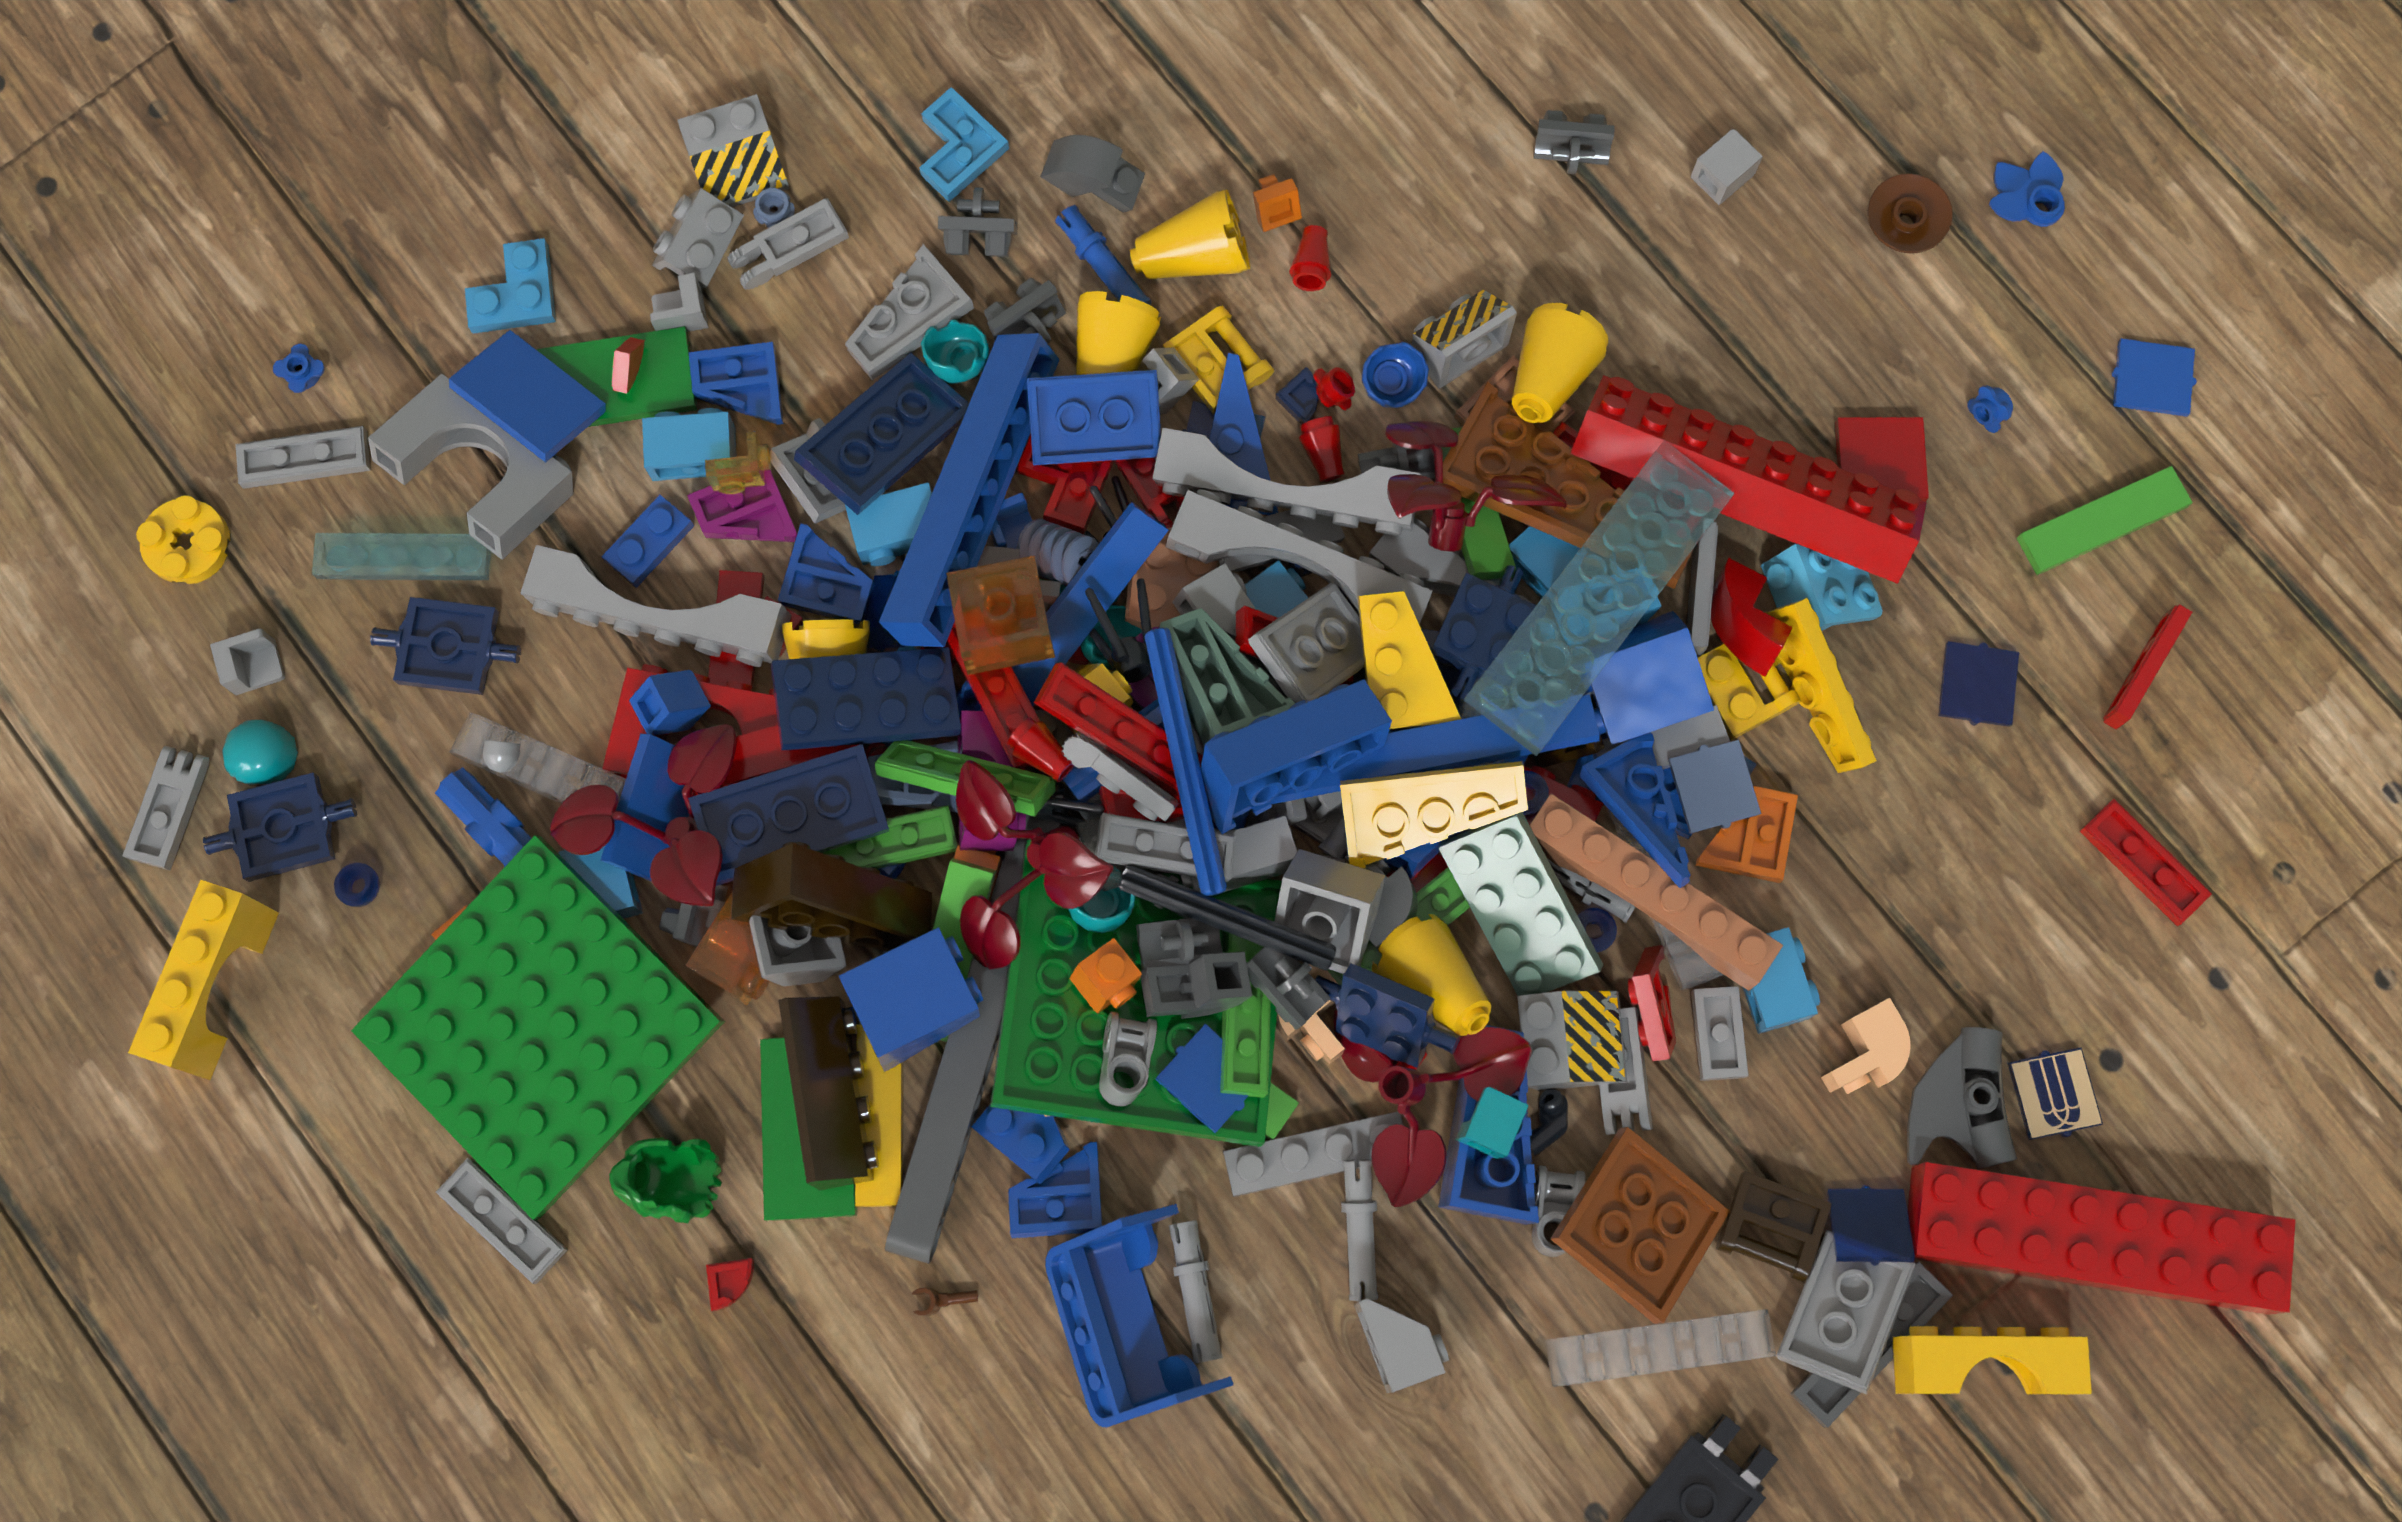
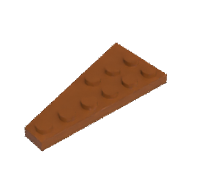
M1487 382L1458 434V445L1451 447L1443 461V483L1457 488L1462 497L1476 502L1482 490L1487 486H1491V480L1495 476L1527 475L1542 480L1553 487L1565 499L1567 503L1566 509L1545 505H1512L1498 502L1492 497L1488 498L1483 506L1629 570L1645 567L1650 579L1675 589L1690 559L1694 546L1658 517L1646 515L1630 502L1631 496L1620 487L1615 490L1600 478L1601 472L1587 460L1570 454L1572 448L1551 431L1543 432L1533 423L1521 419L1514 408L1498 396L1499 390L1490 382Z

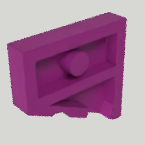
M767 463L687 495L705 538L780 542L796 541V529Z

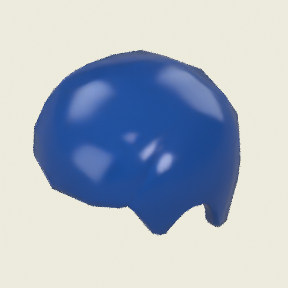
M1400 342L1382 345L1372 351L1371 355L1364 362L1361 382L1367 396L1382 407H1404L1414 402L1426 388L1429 368L1423 353L1409 343Z

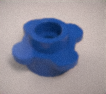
M304 344L294 345L287 357L283 360H277L273 365L274 374L277 377H283L289 383V389L294 393H301L313 387L325 371L323 362L309 355V349ZM301 365L302 369L299 372L295 371V368Z
M1983 385L1978 389L1979 395L1968 401V409L1974 418L1984 425L1987 431L1996 433L2001 428L2000 423L2011 418L2013 403L2009 395L2001 388Z

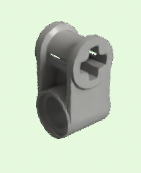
M1111 1011L1109 1013L1103 1038L1104 1054L1099 1082L1100 1093L1109 1104L1115 1106L1131 1104L1145 1087L1156 1038L1157 1021L1155 1019L1140 1022L1119 1018L1117 1012ZM1124 1072L1128 1074L1133 1080L1134 1087H1120L1115 1082L1113 1073Z
M1538 1165L1534 1193L1535 1205L1538 1206L1539 1223L1533 1224L1532 1242L1536 1250L1542 1255L1558 1257L1566 1252L1561 1247L1546 1241L1543 1229L1547 1223H1561L1585 1184V1172L1579 1170L1575 1174L1547 1171L1546 1166Z

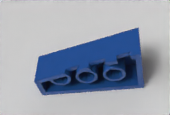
M1365 679L1349 686L1347 684L1339 685L1327 695L1312 701H1299L1287 711L1272 717L1261 716L1252 721L1249 726L1231 733L1221 732L1205 743L1201 773L1211 818L1221 834L1235 828L1236 823L1233 819L1250 809L1253 810L1256 816L1272 807L1270 801L1285 790L1292 788L1297 794L1312 786V783L1320 777L1324 769L1329 768L1334 774L1385 746L1392 720Z
M1510 1030L1524 1037L1523 1032ZM1527 1070L1522 1084L1511 1096L1527 1104L1526 1093L1528 1092ZM1464 1078L1459 1079L1438 1208L1525 1225L1539 1223L1538 1206L1535 1205L1534 1183H1536L1535 1166L1532 1164L1530 1136H1532L1531 1117L1528 1118V1108L1508 1156L1499 1159L1493 1158L1455 1140L1462 1123L1471 1120L1478 1103L1477 1100L1473 1099L1466 1092Z

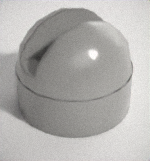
M484 740L483 758L485 764L496 772L511 770L519 759L521 744Z

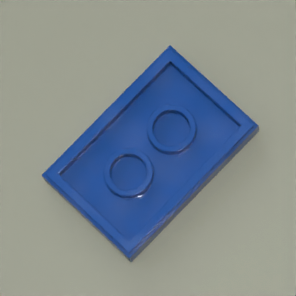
M511 330L507 331L449 378V388L545 463L603 415L606 410V403Z
M1156 369L1027 378L1033 465L1157 457L1161 429Z
M640 734L616 811L624 812L663 832L666 831L667 825L673 819L689 817L690 814L682 796L684 785L675 784L668 775V760L675 745L651 734ZM614 820V834L604 847L601 861L652 882L650 877L652 860L658 852L670 846L623 821Z

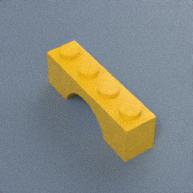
M1936 1326L1909 1327V1336L1892 1337L1895 1393L1960 1394L1962 1384L1969 1371L1977 1363L1990 1357L2003 1362L2013 1370L2021 1381L2026 1394H2092L2088 1337H2070L2069 1328L2067 1327L2040 1328L2041 1336H2026L2025 1327H1997V1336H1982V1327H1953V1336H1938V1327Z

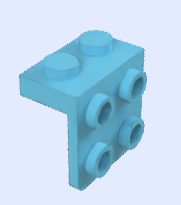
M1799 544L1792 545L1761 564L1776 607L1779 608L1808 598L1812 609L1819 618L1821 631L1833 625L1874 620L1882 615L1883 611L1878 593L1872 584L1869 573Z

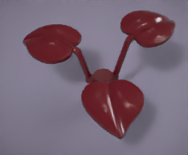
M1410 421L1393 423L1386 426L1385 435L1392 443L1409 449L1422 450L1430 448L1434 453L1435 482L1426 476L1417 474L1395 475L1388 480L1387 495L1399 519L1417 511L1433 509L1428 544L1435 549L1449 552L1461 550L1466 526H1475L1479 511L1490 497L1498 502L1512 505H1545L1567 508L1565 499L1549 484L1535 477L1512 474L1493 477L1491 486H1487L1482 490L1472 509L1467 513L1465 511V504L1461 502L1462 496L1460 491L1451 485L1443 483V451L1441 447H1456L1458 445L1457 433L1450 427L1433 421Z
M725 724L697 730L683 737L675 745L668 760V775L675 784L684 785L682 796L690 815L689 817H677L670 821L665 832L624 812L615 811L619 800L617 792L606 785L597 784L583 787L564 800L553 817L550 835L563 849L571 854L589 855L599 851L610 841L615 830L614 820L623 821L670 846L658 852L651 863L650 877L656 889L677 902L695 906H713L716 883L722 864V848L718 839L711 833L697 829L688 798L692 797L693 790L698 794L709 793L718 789L724 783L734 761L736 751L735 729Z
M968 760L962 765L956 791V806L958 815L966 829L972 835L984 841L995 838L998 833L1004 838H1031L1032 840L1027 848V858L1035 869L999 896L993 905L983 895L972 896L963 905L960 915L961 934L972 956L989 970L1003 968L1016 959L1021 946L1017 925L1007 913L1000 911L1008 900L1040 875L1045 874L1044 887L1050 899L1063 908L1074 909L1084 905L1096 896L1108 880L1114 867L1093 854L1079 840L1075 831L1068 826H1060L1046 833L1040 827L1032 830L1010 829L1008 825L1014 822L1016 810L1006 788L978 763Z
M1337 1009L1334 1011V1031L1338 1015ZM1484 1027V1029L1476 1034H1467L1460 1038L1453 1055L1461 1070L1421 1074L1417 1070L1401 1067L1398 1061L1389 1058L1384 1053L1361 1043H1354L1345 1036L1335 1032V1037L1345 1048L1341 1056L1350 1072L1363 1081L1378 1082L1381 1096L1390 1103L1398 1104V1113L1403 1114L1409 1122V1128L1404 1125L1395 1124L1384 1129L1376 1137L1372 1147V1165L1375 1175L1387 1193L1393 1207L1409 1205L1425 1196L1439 1181L1446 1165L1447 1154L1443 1138L1433 1130H1418V1120L1410 1110V1106L1419 1103L1426 1093V1084L1464 1078L1466 1092L1477 1101H1479L1483 1089L1487 1087L1512 1096L1522 1084L1532 1055L1531 1044L1524 1037L1507 1029Z

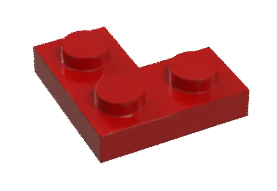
M1030 436L1018 464V474L1055 485L1043 514V520L1085 534L1097 505L1090 492V487L1097 486L1102 493L1113 466V460L1033 465Z

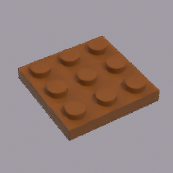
M1624 1127L1617 1131L1552 1235L1551 1240L1651 1322L1661 1324L1665 1322L1730 1213V1210L1629 1127Z

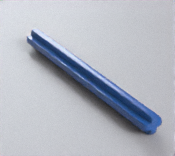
M1168 628L1153 629L1145 634V642L1200 892L1205 896L1216 895L1224 892L1227 885L1172 637Z

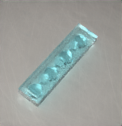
M315 533L312 575L316 579L489 580L491 551L469 534Z

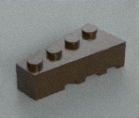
M788 842L782 848L734 868L731 919L748 922L750 917L755 915L768 918V927L786 930L788 925L811 927L810 936L827 939L828 937L839 938L849 935V944L889 952L931 931L932 892L915 887L914 883L909 880H895L881 875L878 869L859 867L848 863L842 856L826 855L814 851L806 843Z

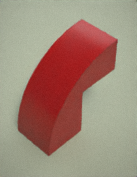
M1728 557L1713 584L1710 620L1725 646L1745 665L1766 677L1784 647L1793 627L1753 607L1767 577Z

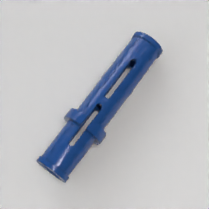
M1076 205L1069 206L1061 213L1065 218L1063 219L1061 215H1058L1055 223L1064 231L1076 247L1075 254L1080 260L1083 259L1089 263L1118 302H1120L1121 295L1151 305L1152 301L1144 294L1105 244L1107 240L1102 232H1096Z

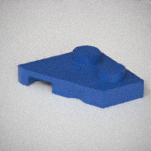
M773 342L689 352L692 392L695 398L777 425L784 424L776 348Z
M801 523L778 602L785 607L838 620H854V624L859 625V623L865 620L875 587L873 580L859 568L851 565L839 551L825 543L808 525Z

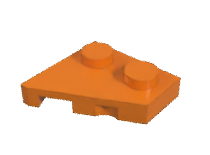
M1754 786L1761 814L1731 822L1729 828H1721L1697 858L1696 866L1781 883L1784 879L1798 795Z

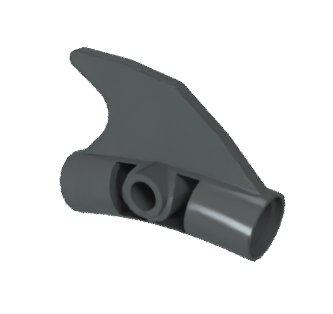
M1980 1027L1961 1028V1034L1934 1060L1912 1091L1907 1123V1162L1910 1165L1920 1162L1926 1149L1936 1137H1946L1953 1140L1969 1155L1975 1163L1977 1170L2017 1159L2008 1125L2003 1093L2002 1032ZM1973 1093L1978 1096L1979 1103L1974 1100Z

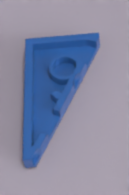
M1228 353L1209 440L1220 453L1238 467L1259 478L1271 481L1240 357L1237 354ZM1231 499L1230 505L1226 506L1237 510L1239 506L1247 507L1248 502ZM1273 506L1272 513L1257 511L1265 516L1279 513L1278 507Z
M1650 732L1632 738L1582 766L1579 777L1673 882L1681 888L1688 884L1691 874L1687 866L1689 860L1685 847H1680L1675 829L1678 821L1670 793L1664 787L1665 776L1662 765L1657 766L1652 748L1655 740Z

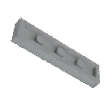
M1398 1112L1266 1141L1261 1147L1248 1145L1223 1151L1233 1197L1344 1172L1342 1164L1344 1160L1355 1159L1356 1169H1359L1360 1159L1372 1160V1147L1376 1137L1389 1126L1395 1124L1403 1125L1401 1115Z

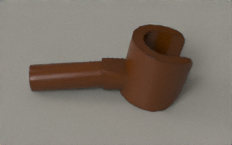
M918 1288L912 1292V1295L928 1294L930 1296L931 1304L927 1310L913 1311L915 1314L923 1316L934 1315L941 1307L978 1302L977 1290L938 1293L931 1288Z

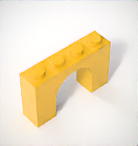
M200 879L128 1053L211 1080L228 1039L211 1032L206 1024V1006L213 982L223 963L239 947L263 954L279 912L243 893Z

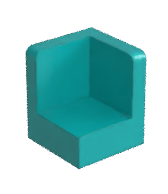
M1491 1087L1484 1088L1471 1120L1462 1123L1455 1140L1496 1159L1507 1157L1529 1105Z

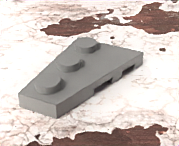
M924 244L915 254L916 260L905 274L901 272L892 283L893 290L881 305L873 307L845 343L848 352L871 380H874L919 348L930 326L941 329L946 327L950 320H958L974 309L970 297Z

